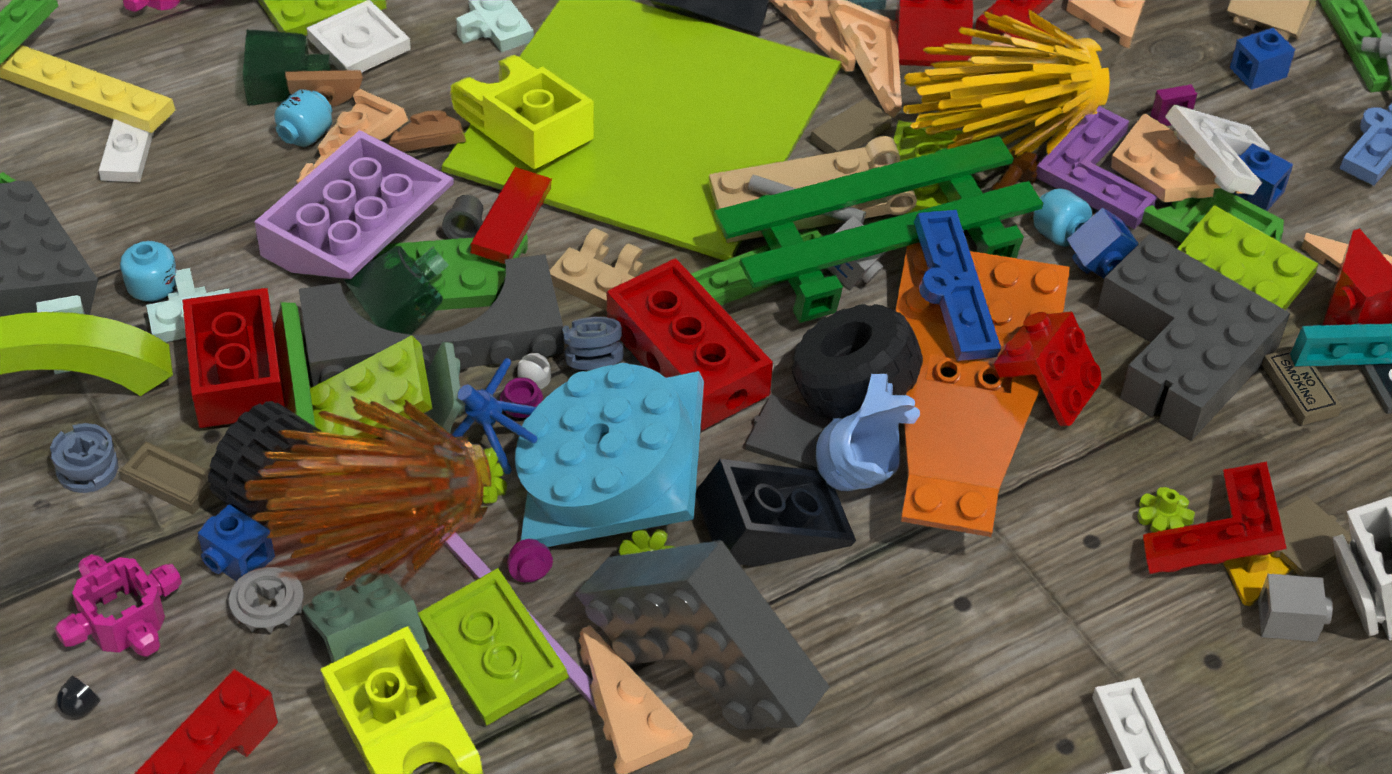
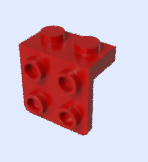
M1072 311L1051 314L1037 312L1028 316L1024 320L1023 326L1013 339L1005 345V349L993 363L1000 378L1036 375L1060 426H1071L1102 380L1100 367L1095 362L1086 343L1084 332L1079 327Z

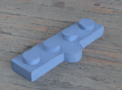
M1392 103L1388 106L1387 110L1373 107L1364 112L1360 123V130L1364 135L1344 156L1340 166L1341 170L1373 186L1392 166Z

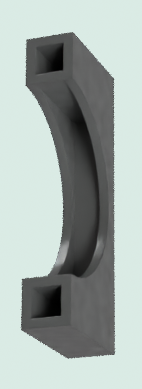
M546 254L506 259V277L501 293L492 306L477 319L447 332L412 335L422 345L426 372L442 342L453 343L455 358L460 360V370L502 363L505 358H509L511 361L522 360L529 353H539L544 357L563 354V323ZM341 283L299 289L313 387L411 336L410 334H401L380 328L361 317L346 300Z

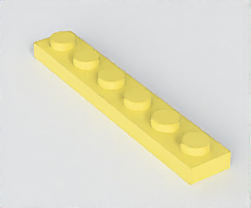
M20 45L0 65V78L150 133H153L176 111L172 98Z

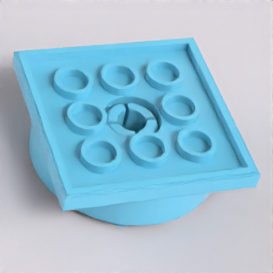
M619 363L596 368L588 372L581 371L575 373L567 382L549 394L524 421L522 426L537 436V442L530 443L519 436L515 451L516 471L522 485L527 490L521 540L535 539L547 547L694 520L704 380L699 371L665 378L660 373L644 366Z

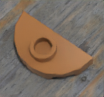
M361 70L285 72L288 90L291 95L300 89L317 91L328 100L331 107L348 101L359 90L363 80Z
M425 111L411 116V122L399 132L396 129L392 133L388 145L406 152L466 142V138L459 120L447 116L444 111Z

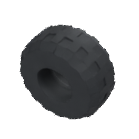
M862 304L836 311L835 314L823 318L812 329H809L803 335L801 342L796 346L791 369L796 385L809 408L813 409L816 414L831 420L833 418L843 419L860 410L868 391L871 374H887L888 383L893 384V395H906L917 382L921 366L923 365V356L916 335L904 315L883 305Z

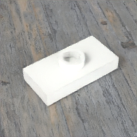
M114 119L99 168L101 181L140 182L154 132L150 133Z

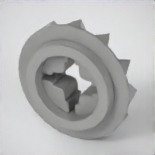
M278 567L258 568L244 574L236 581L230 591L229 606L237 624L243 623L247 625L251 632L257 628H265L272 633L275 626L282 623L289 626L292 617L302 612L303 587L299 579L285 569ZM257 593L268 599L275 598L276 607H269L267 604L260 605Z

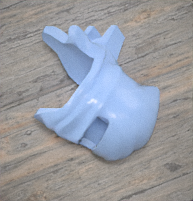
M871 374L868 391L860 410L843 419H834L819 435L816 446L817 468L826 483L837 490L853 491L874 487L889 479L900 467L899 423L914 424L920 416V410L914 407L915 400L907 395H893V384L888 383L887 374Z

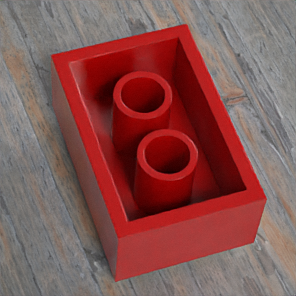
M268 288L183 299L191 392L199 428L235 423L244 412H249L253 406L259 403L263 405L267 401L279 403L285 407Z

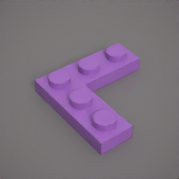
M1098 106L1096 109L1097 114L1086 115L1053 151L1037 165L1036 178L1057 189L1063 188L1071 191L1097 210L1103 207L1121 219L1126 225L1135 229L1142 222L1144 209L1151 205L1155 207L1157 196L1096 165L1127 133L1129 125L1128 120Z

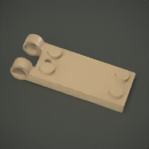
M881 136L871 140L863 148L709 174V186L716 209L764 196V194L748 189L753 174L797 189L897 163L900 161V154L891 137ZM910 190L850 207L866 211L865 218L887 214L901 215L915 207L917 198L914 191ZM823 214L793 221L797 230L844 222ZM756 231L729 238L726 241L730 243L763 237L761 231Z

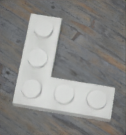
M1173 105L1165 117L1175 128V136L1182 142L1190 145L1196 152L1194 158L1215 174L1216 178L1214 180L1216 184L1229 193L1238 191L1253 195L1262 182L1237 154L1242 155L1252 143L1269 151L1270 148L1250 126Z
M1140 678L1095 687L1092 698L1124 767L1123 770L1105 774H1184Z

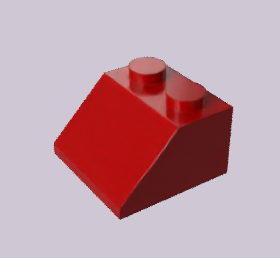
M897 0L895 21L897 22L899 65L933 67L931 64L938 63L939 61L969 60L971 56L928 54L923 49L926 47H944V44L951 45V43L972 44V36L960 33L959 29L961 27L973 29V0Z
M1360 228L1352 232L1332 288L1322 326L1392 324V265Z

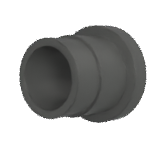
M462 195L455 200L454 205L447 211L442 222L443 231L449 239L475 237L483 223L482 202L472 195Z

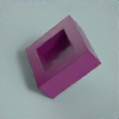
M1192 84L1157 90L1150 117L1165 126H1171L1172 124L1165 116L1173 105L1193 110L1197 92Z

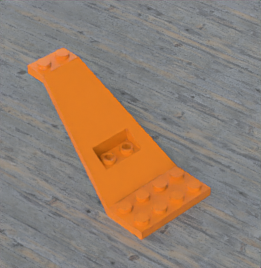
M916 243L907 246L896 306V312L904 315L913 329L923 356V365L921 366L917 382L913 389L906 393L907 396L915 400L914 407L920 410V416L914 424L903 423L908 482L901 522L991 537L1000 487L1041 389L1036 375L1000 378L993 363L1003 352L1005 345L1013 339L1023 326V322L1028 316L1037 312L1051 314L1064 311L1070 267L970 251L1001 350L997 357L957 361L940 305L926 301L919 292L922 278L929 269L921 244ZM945 367H950L955 370L956 375L945 377L942 375L941 370ZM992 374L996 376L998 382L987 384L983 380V376Z

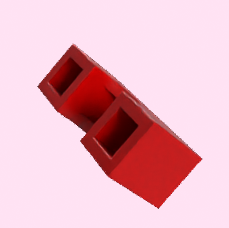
M234 669L134 774H214L220 760L232 748L248 757L278 724L272 692Z

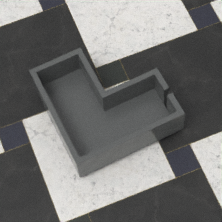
M32 181L0 183V317L21 313H36L37 302L75 295L81 297L84 312L86 315H90L98 279Z
M1149 234L1105 277L1097 308L1098 312L1151 342L1129 364L1120 398L1153 417L1157 412L1164 385L1167 386L1169 389L1159 422L1190 441L1199 434L1260 368L1264 356L1272 354L1279 347L1290 313L1152 234Z
M722 541L608 557L575 594L585 606L588 618L600 626L612 641V647L619 657L629 664L684 659L694 671L698 684L710 692L723 709L722 714L724 718L738 730L765 729L766 726L770 728H797L830 687Z

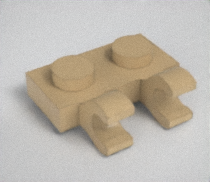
M593 228L586 236L580 252L569 247L549 271L554 287L607 311L606 291L638 275L643 267V263L636 260L642 254V249L628 243L620 252L616 265L614 267L607 265L601 261L609 252V248L602 245L607 240L608 234Z

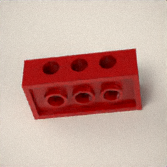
M676 258L606 291L607 318H613L620 322L622 330L620 340L644 367L653 369L665 378L699 371L704 380L700 431L770 395L773 361Z

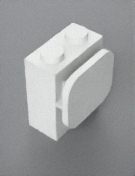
M1392 496L1347 511L1351 534L1350 544L1347 543L1342 534L1333 537L1335 555L1341 577L1367 635L1370 637L1379 633L1377 625L1379 622L1382 624L1389 641L1392 640Z

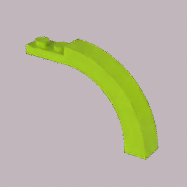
M67 312L21 313L0 317V375L28 370L74 371L108 379L126 387L140 397L173 376L169 344L135 326L94 315Z

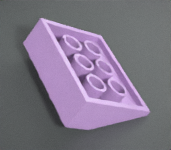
M359 130L254 221L260 256L291 273L351 279L454 184L453 178Z

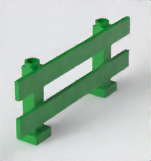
M1000 136L950 149H941L935 153L782 193L764 195L755 200L716 209L713 216L726 239L756 231L762 232L771 250L740 258L739 264L752 288L788 279L796 293L793 312L799 323L834 314L838 309L843 286L836 275L825 278L821 272L822 269L920 243L914 225L918 213L957 210L963 231L967 230L977 245L976 252L1017 258L1024 236L1017 225L1005 228L1000 220L1040 210L1044 203L1029 181L982 193L971 174L1012 164L1014 159ZM937 183L949 201L941 205L807 241L802 239L793 221Z

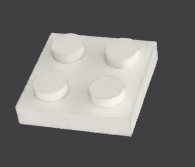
M370 0L307 28L308 40L339 71L361 70L362 73L411 50L410 38Z

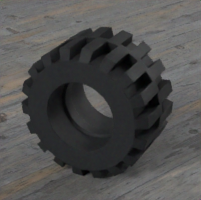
M267 401L263 405L259 403L253 406L249 412H244L229 427L222 440L218 443L215 455L210 462L211 470L208 474V482L211 485L209 488L217 498L227 505L234 506L261 525L277 523L281 518L287 517L303 502L319 478L326 458L325 449L327 443L326 439L323 438L324 434L320 429L279 403Z

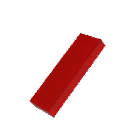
M515 167L471 242L470 253L505 264L506 259H512L551 190L552 178Z

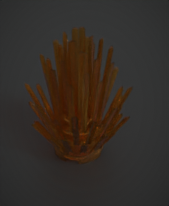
M351 396L353 404L357 405L353 406L357 414L405 435L385 428H377L327 411H320L319 416L325 420L381 437L383 440L313 431L314 433L292 430L278 431L284 438L307 440L308 444L325 446L296 444L290 449L295 453L262 452L270 459L299 460L276 461L272 465H266L263 469L258 470L263 478L281 476L306 477L247 481L244 486L247 491L246 498L250 501L268 500L266 505L268 510L328 507L261 512L253 516L252 519L255 521L270 520L267 523V527L273 531L270 532L267 538L346 525L300 538L299 542L301 544L315 542L316 545L295 550L290 558H298L323 550H330L385 534L348 552L347 557L352 559L401 536L404 538L347 572L343 581L355 578L376 564L378 571H385L434 536L413 555L412 564H414L415 572L460 526L478 523L487 511L488 507L481 506L484 487L491 486V473L488 459L481 445H472L468 441V436L454 437L406 399H404L405 405H403L405 414L420 425L378 402L372 401L368 404Z

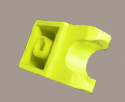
M511 55L498 61V83H483L471 77H465L453 83L450 87L452 105L459 116L534 170L594 139V101L546 68L536 69L516 55Z
M408 626L320 669L328 695L370 774H412L416 768L428 762H441L449 766L456 774H483L480 756L455 713L449 697Z

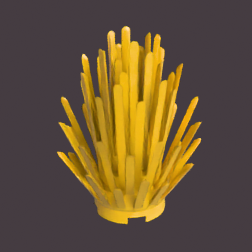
M1029 10L1031 23L1048 33L1009 16L1003 15L999 17L983 11L985 17L990 19L987 20L990 27L1032 41L1016 37L1009 38L961 27L959 32L964 35L1016 47L961 43L944 44V47H926L923 51L928 54L971 56V60L939 61L938 63L931 64L935 69H926L925 72L907 73L904 76V80H907L904 84L916 86L918 94L922 96L921 104L903 107L905 114L940 111L919 114L916 119L917 122L910 124L912 129L929 127L925 129V133L933 135L963 127L962 131L964 133L956 135L952 139L956 143L948 145L947 149L974 143L1028 124L1002 139L1004 144L1007 145L1023 135H1028L1037 130L1009 149L1010 153L1015 150L1017 157L1025 151L1032 153L1055 134L1046 145L1048 156L1084 116L1097 114L1096 109L1098 106L1106 105L1110 88L1109 68H1101L1096 52H1101L1102 49L1095 40L1091 38L1075 39L1031 10Z

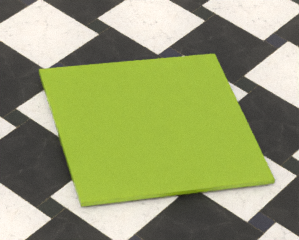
M559 0L519 57L536 69L546 68L594 101V139L534 170L471 124L465 132L466 142L457 143L442 164V171L502 190L515 167L552 178L551 190L544 200V204L725 261L734 257L743 240L727 243L713 216L716 205L709 186V174L788 161L840 69L841 61L631 0Z

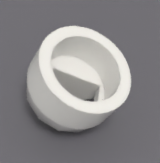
M529 353L518 364L517 378L531 379L540 389H543L551 381L550 364L543 355Z

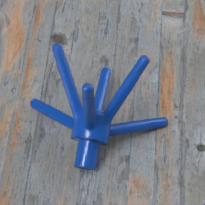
M509 358L503 360L486 390L476 391L468 384L459 389L458 398L465 404V412L468 415L440 448L439 453L441 455H446L475 421L483 427L490 445L498 457V462L506 475H509L512 469L493 429L496 421L530 443L537 442L538 438L536 435L502 414V411L531 415L536 407L498 401L493 396L511 365Z

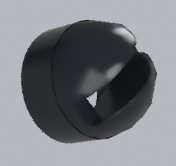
M71 676L63 684L57 694V705L60 711L72 718L84 717L101 701L87 685L74 676Z

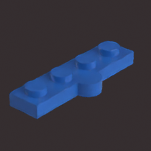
M957 210L918 213L914 225L929 269L925 272L919 285L921 296L932 304L940 305L957 361L997 357L1001 346Z

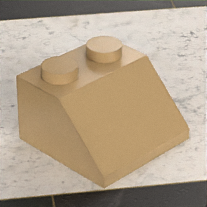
M1231 0L1227 12L1229 16L1234 17L1232 23L1250 30H1253L1255 25L1266 29L1274 28L1288 41L1289 37L1299 39L1315 9L1316 0Z

